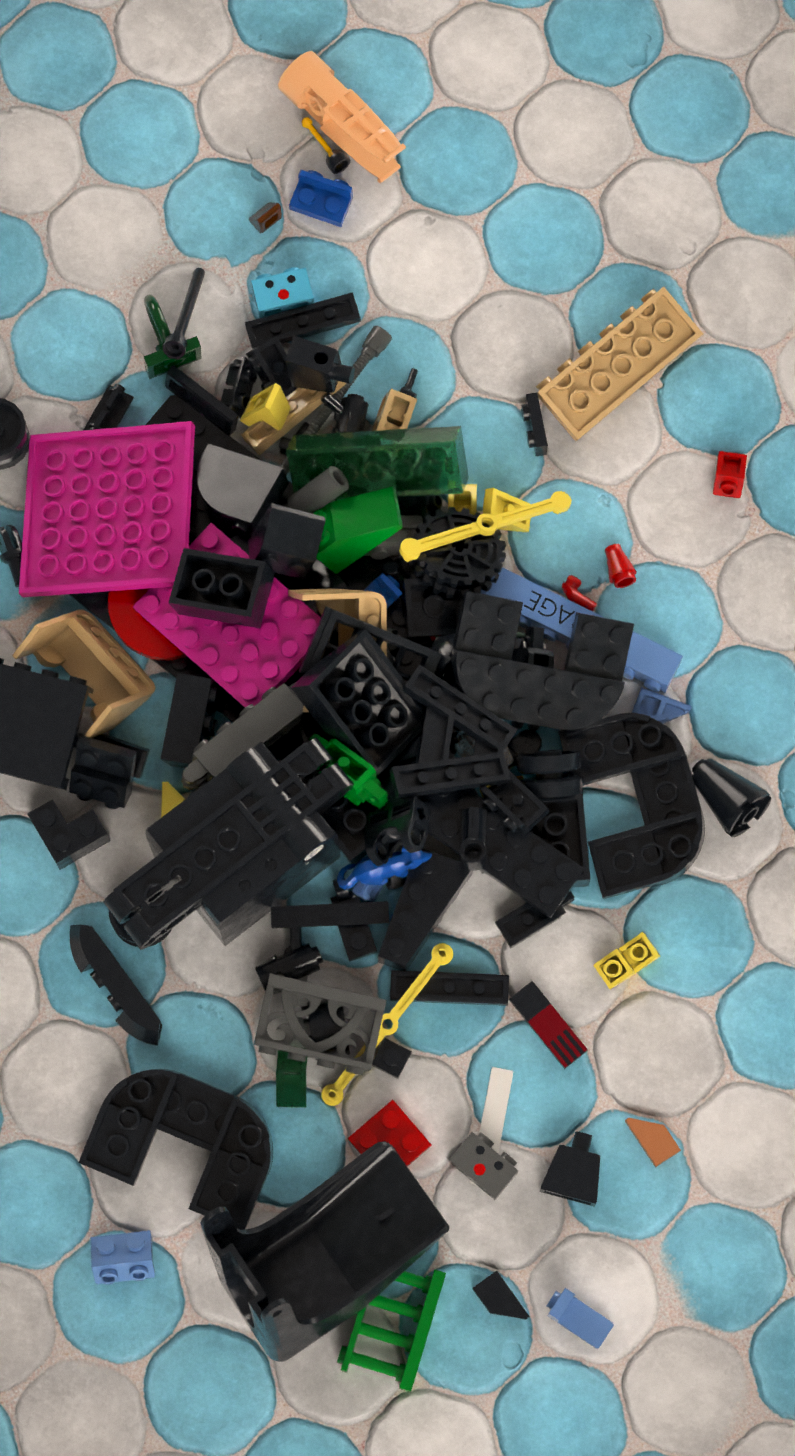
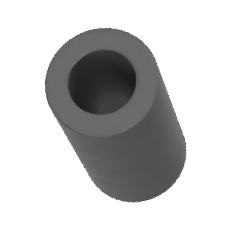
M330 466L288 497V506L292 509L313 514L316 510L322 509L348 490L347 478L340 469Z

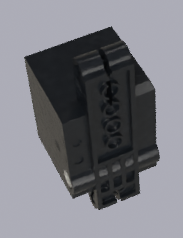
M317 738L307 743L305 742L280 762L267 746L260 742L255 747L238 756L221 773L146 829V838L155 858L113 889V892L105 898L103 903L120 924L127 922L124 929L140 950L147 948L195 910L222 944L226 946L271 911V907L281 904L341 857L338 835L321 813L346 795L353 788L354 783L338 763L331 765L334 758Z

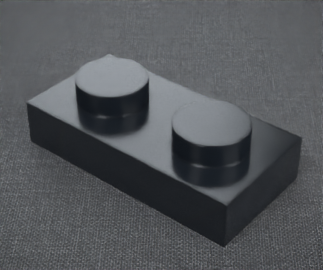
M537 392L526 394L525 404L521 405L523 421H529L530 431H526L529 448L534 447L535 456L547 455L548 444Z

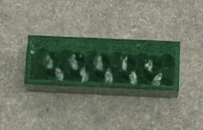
M461 426L293 435L286 449L294 493L330 466H335L342 471L347 478L349 488L334 500H341L388 487L396 489L397 497L461 494L464 492L469 479Z

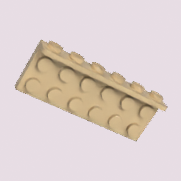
M662 287L658 292L654 288L641 298L643 304L639 308L635 309L631 306L620 316L623 320L616 327L612 323L599 333L602 339L596 344L589 341L578 351L581 355L578 359L572 362L569 358L557 368L560 373L553 380L548 376L536 386L539 390L537 392L538 399L544 403L575 442L703 335L702 331L665 287Z

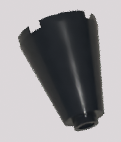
M711 758L707 760L701 759L692 768L695 786L724 831L732 838L746 832L750 828L747 823L753 818L758 821L771 802V797L767 790Z

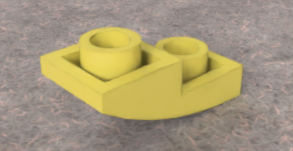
M641 932L593 966L611 990L661 956L647 935Z

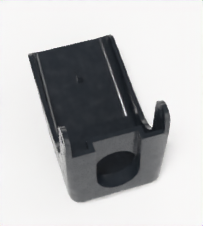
M385 1141L374 1144L304 1198L262 1225L250 1229H238L226 1207H218L211 1210L200 1222L221 1285L266 1354L272 1360L278 1362L289 1360L365 1308L442 1238L450 1228L399 1153L391 1144Z

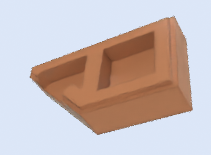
M633 1118L625 1120V1123L655 1168L681 1151L665 1125Z

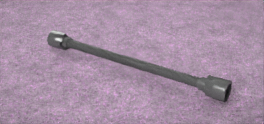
M374 326L366 336L365 342L362 345L361 355L352 366L355 368L352 383H354V380L360 375V372L363 371L362 369L365 368L367 363L374 357H378L391 342V335L383 328ZM346 383L332 396L340 402L344 394L352 386V383ZM325 404L306 431H304L296 445H294L292 451L284 459V462L279 466L284 469L286 476L332 413V410Z

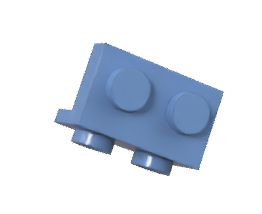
M150 1230L90 1237L91 1267L96 1284H113L129 1280L141 1281L146 1278L155 1277Z

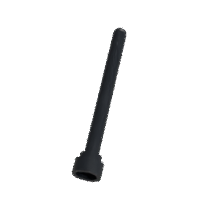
M202 268L194 270L174 333L165 339L163 352L171 359H180L185 355L188 345L185 334L205 275V271Z

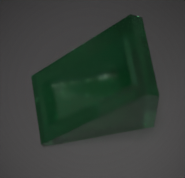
M278 1051L277 1107L306 1108L308 1057H306L305 1062L288 1059L287 1052Z

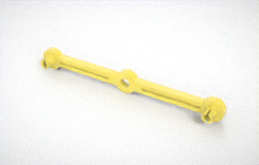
M556 491L551 495L550 499L495 516L487 513L481 514L476 522L419 540L406 538L401 542L399 552L403 559L409 562L417 559L422 552L479 534L491 536L497 528L551 511L555 514H561L568 511L572 500L567 493ZM483 523L489 524L490 527H489V528L484 527L482 524H483Z
M439 943L433 947L431 952L432 959L390 1013L383 1014L376 1048L386 1035H392L397 1031L398 1019L441 965H447L451 962L453 950L449 945ZM386 1019L391 1020L393 1023L392 1028L384 1029L382 1026L383 1021ZM365 1045L354 1058L360 1057L364 1053ZM345 1069L334 1084L326 1085L321 1093L324 1103L329 1106H336L341 1103L344 1094L343 1090L356 1074L346 1072Z

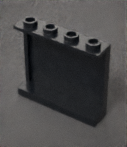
M0 658V773L67 790L69 779L66 778L88 693L93 694L94 689L86 686L87 680L70 676L69 681L59 679V673L42 669V673L39 674L32 672V666L15 662L14 667L4 665V659Z

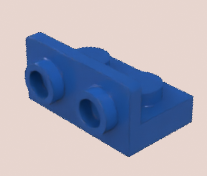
M300 170L298 174L299 181L290 201L289 210L342 227L353 199L352 187L339 179L333 181L324 178L323 175L313 170L308 172Z

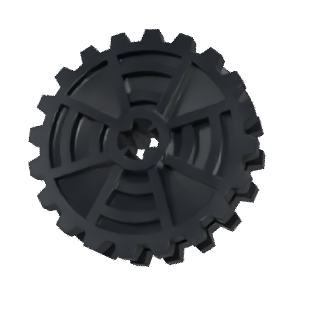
M449 507L448 512L438 509L435 511L434 517L428 514L424 517V524H418L416 528L417 533H414L413 539L419 540L476 522L481 514L478 512L474 515L470 514L467 508H463L461 512L456 511L455 507ZM483 523V524H482L484 527H487V528L490 527L489 524H486V523ZM496 530L491 536L479 534L422 552L417 559L410 561V565L416 566L413 573L416 577L421 576L423 578L422 584L425 587L429 585L434 587V593H446V598L452 599L454 595H459L460 599H463L464 591L481 593V590L487 592L491 589L492 583L497 582L499 578L498 573H501L503 567L502 562L506 558V553L503 552L506 547L505 541L499 540L502 533L500 530Z

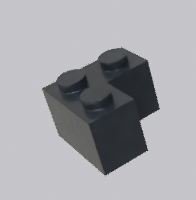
M53 799L28 813L31 822L59 870L110 842L106 830L93 809L68 824Z

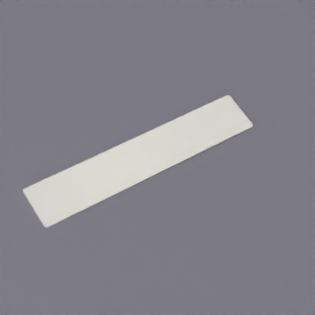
M492 1067L480 1132L494 1143L491 1148L499 1153L514 1072Z

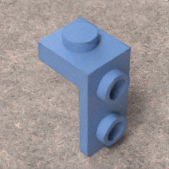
M565 1288L562 1293L555 1291L546 1305L551 1309L547 1316L594 1348H600L613 1328V1322L575 1298V1294Z

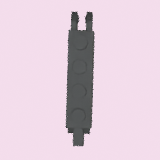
M285 683L278 688L275 686L271 687L263 694V700L255 706L250 704L240 712V717L232 724L230 722L223 724L217 730V735L210 741L207 739L201 741L193 750L192 763L183 770L181 780L183 788L190 791L206 781L209 782L245 751L255 747L260 742H263L269 748L301 723L304 705L291 689L295 683L288 687Z

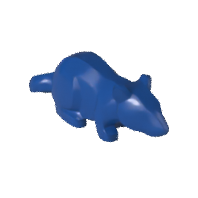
M403 846L402 851L393 852L389 861L381 866H376L366 856L356 864H348L343 867L338 873L337 883L344 890L352 888L357 882L366 885H383L388 882L390 877H407L408 869H415L428 861L432 853L421 850L409 853ZM350 869H353L350 876L347 879H345L344 876L346 872Z

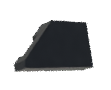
M495 1271L472 1288L490 1314L524 1320L530 1317L498 1271Z

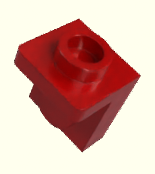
M719 451L713 488L714 495L741 498L747 455Z

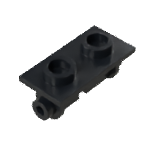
M243 357L242 360L235 359L230 364L225 384L234 387L233 389H224L221 397V402L237 413L240 419L250 400L253 384L257 380V374H253L248 367L246 357Z
M115 384L114 387L109 385L83 430L117 428L134 397L125 393L126 389L119 384Z

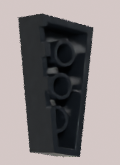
M423 848L421 851L432 853V856L417 868L409 870L378 954L379 963L401 971L408 970L431 933L438 926L450 905L453 904L459 892L473 874V871L463 867L460 861Z

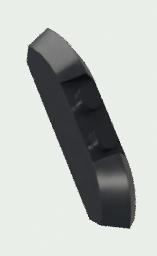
M70 925L69 937L73 959L81 973L90 969L94 970L90 973V976L99 988L105 985L111 995L106 998L116 1012L120 1009L123 1010L116 1019V1022L136 1039L158 1046L162 1023L92 926Z

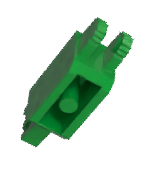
M314 734L309 739L311 741L317 738L334 758L331 765L338 763L354 783L353 788L344 797L357 806L361 802L367 801L378 809H381L388 802L387 792L380 787L381 782L377 779L376 770L370 763L337 739H331L328 742L318 734Z

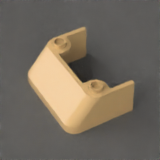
M332 588L288 590V596L302 601L316 600V607L321 615L325 606L387 631V604L385 598L379 593ZM338 623V647L351 638L354 631L353 628ZM383 641L381 650L386 656L387 642ZM303 706V712H309L306 709V707Z
M79 609L36 624L12 655L15 659L34 654L37 661L45 667L54 668L61 665L70 676L87 680L86 686L94 689L93 694L88 693V696L96 705L90 712L93 725L85 733L84 736L93 738L114 729L146 702L155 691V685L148 675L102 624L85 610Z

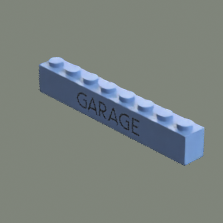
M503 567L501 573H498L499 578L497 582L492 583L491 589L487 592L481 590V594L523 602L519 626L523 628H544L545 639L553 642L555 640L566 644L567 649L569 648L576 612L603 617ZM633 632L623 677L630 680L636 678L644 682L643 685L653 692L662 691L666 693L681 664L683 656Z

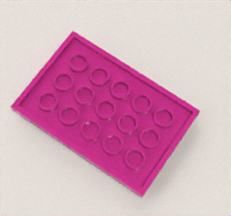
M212 523L189 546V549L249 559V555ZM275 577L260 628L179 615L168 603L173 587L150 588L133 606L143 618L244 708L250 704L254 706L263 700L262 696L267 690L274 686L278 688L297 671L304 660L321 618L304 602L288 596V589Z

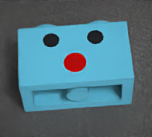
M292 267L280 274H262L255 280H251L259 318L314 303L306 268Z

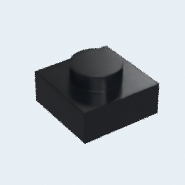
M385 1038L373 1060L372 1066L399 1079L412 1051Z

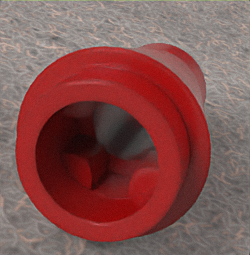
M620 544L608 546L604 551L607 558L610 583L614 584L615 588H625L632 585L636 581V569L623 552Z

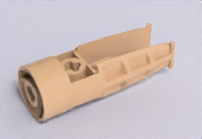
M305 52L288 66L279 80L278 89L298 108H304L321 125L320 129L367 171L378 177L377 181L379 183H382L401 168L394 157L406 148L405 144H400L395 135L375 112L352 89H347L334 76V71L315 52Z

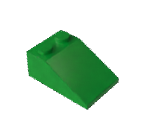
M388 487L333 501L322 509L316 510L313 514L325 517V525L316 559L335 574H338L401 530L403 525L396 489Z

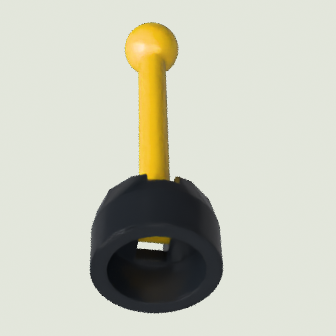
M309 117L303 118L302 126L310 130L328 153L326 164L331 172L338 174L344 171L351 161L346 153L338 149L332 150L312 125V119Z

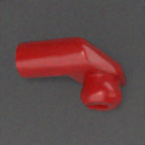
M569 575L566 582L563 581L562 590L567 599L593 612L597 603L581 594L577 590L581 586V580L573 575Z

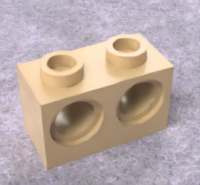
M391 388L382 399L365 449L392 459L401 449L417 399Z

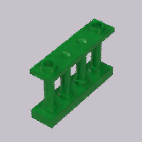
M434 1269L433 1276L427 1275L423 1277L404 1271L395 1280L422 1289V1292L427 1294L424 1306L418 1304L416 1307L380 1295L368 1304L413 1318V1322L418 1323L415 1335L409 1333V1336L364 1323L363 1319L367 1306L359 1311L348 1347L342 1345L337 1363L342 1364L341 1371L347 1373L349 1365L353 1364L395 1377V1381L401 1382L399 1389L411 1393L446 1273ZM359 1334L405 1348L404 1351L409 1352L407 1363H400V1366L354 1352Z

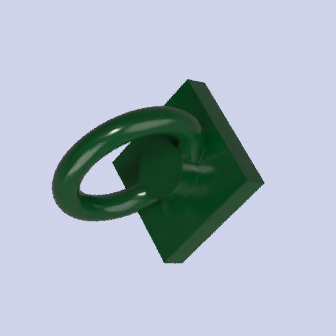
M150 294L145 296V308L159 342V345L155 347L157 352L144 356L145 370L149 379L167 373L173 365L180 368L202 359L201 345L197 336L186 340L188 345L182 358L171 359L164 354L163 345L166 337L171 335L156 298Z

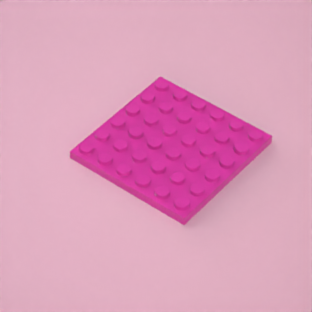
M193 422L30 435L19 594L23 598L173 587L183 549H189L195 425Z

